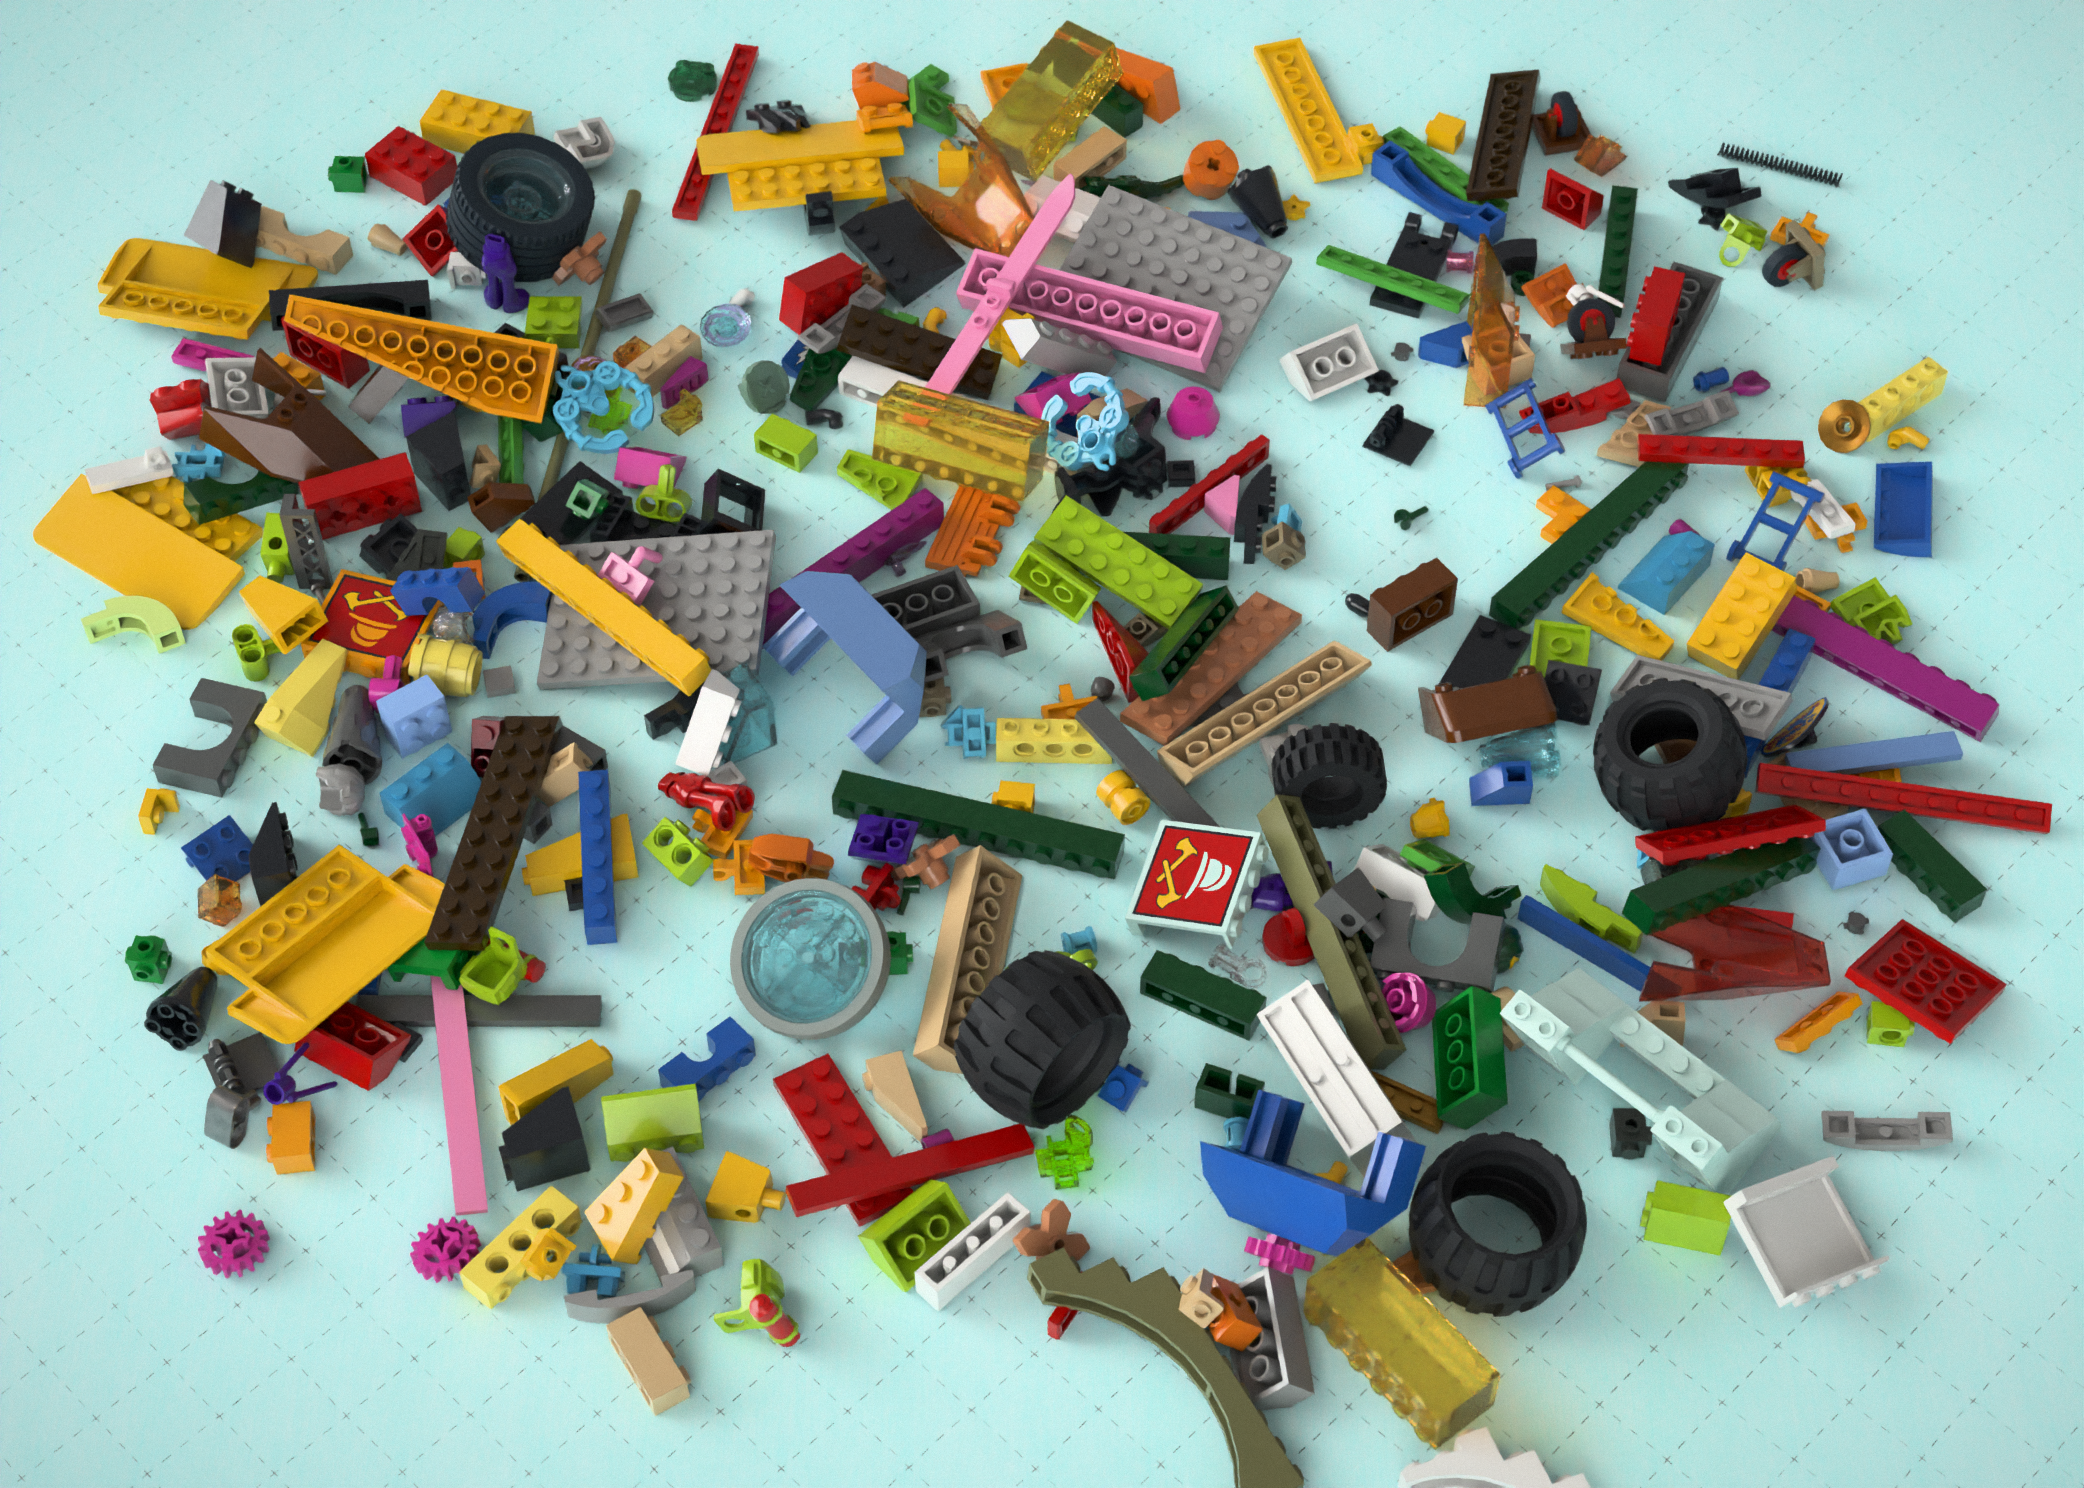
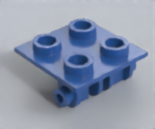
M230 815L181 847V850L187 856L185 858L187 864L191 868L196 867L216 894H219L251 872L248 855L253 844Z

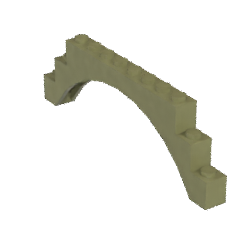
M1064 1248L1058 1249L1029 1264L1027 1280L1043 1305L1068 1307L1072 1310L1088 1312L1120 1324L1156 1345L1185 1371L1206 1398L1223 1431L1233 1466L1234 1488H1303L1304 1477L1300 1468L1296 1464L1292 1465L1286 1456L1283 1442L1279 1437H1274L1269 1430L1266 1416L1260 1409L1256 1410L1250 1400V1393L1243 1382H1238L1232 1373L1233 1368L1229 1359L1225 1355L1221 1356L1216 1348L1215 1340L1210 1330L1202 1328L1179 1310L1182 1295L1180 1285L1174 1276H1169L1164 1267L1131 1282L1125 1267L1119 1266L1114 1257L1081 1273L1076 1259L1073 1256L1069 1257Z

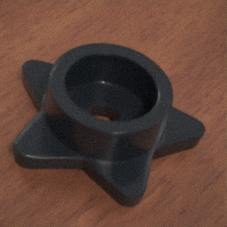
M1709 206L1706 208L1701 207L1703 216L1699 219V224L1710 225L1714 230L1718 231L1721 223L1726 218L1725 209Z
M1379 370V372L1364 378L1369 384L1367 389L1369 394L1380 392L1385 396H1390V388L1399 382L1396 379H1392L1391 374L1385 370Z

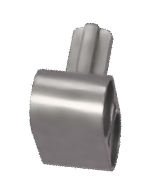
M222 1085L217 1086L207 1101L204 1124L205 1136L231 1149L237 1148L246 1135L249 1112L261 1103V1097L258 1096V1092L250 1090L241 1095Z

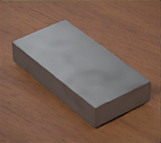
M640 293L598 307L595 311V315L608 333L652 318L654 313Z

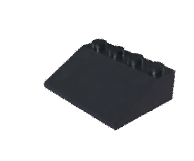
M906 199L859 212L839 226L845 245L862 263L867 262L869 268L886 281L887 291L903 308L966 264L961 256Z

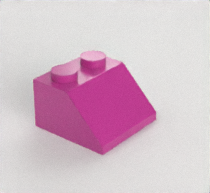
M1080 372L1059 375L1014 397L1017 404L1038 424H1041L1046 403L1056 394L1068 404L1064 415L1068 413L1070 416L1079 414L1084 409V405L1092 402L1089 393L1078 397L1071 391L1069 382ZM1062 417L1056 421V424L1063 421Z
M637 446L619 447L614 480L622 481L623 487L638 489L639 485H658L660 466L670 464L676 468L675 487L687 457Z

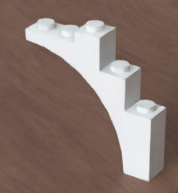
M1486 1426L1477 1430L1469 1428L1462 1431L1455 1439L1453 1452L1449 1450L1443 1451L1427 1462H1413L1400 1471L1398 1488H1591L1583 1473L1575 1476L1571 1474L1563 1475L1552 1484L1535 1449L1525 1453L1523 1451L1514 1452L1503 1460Z

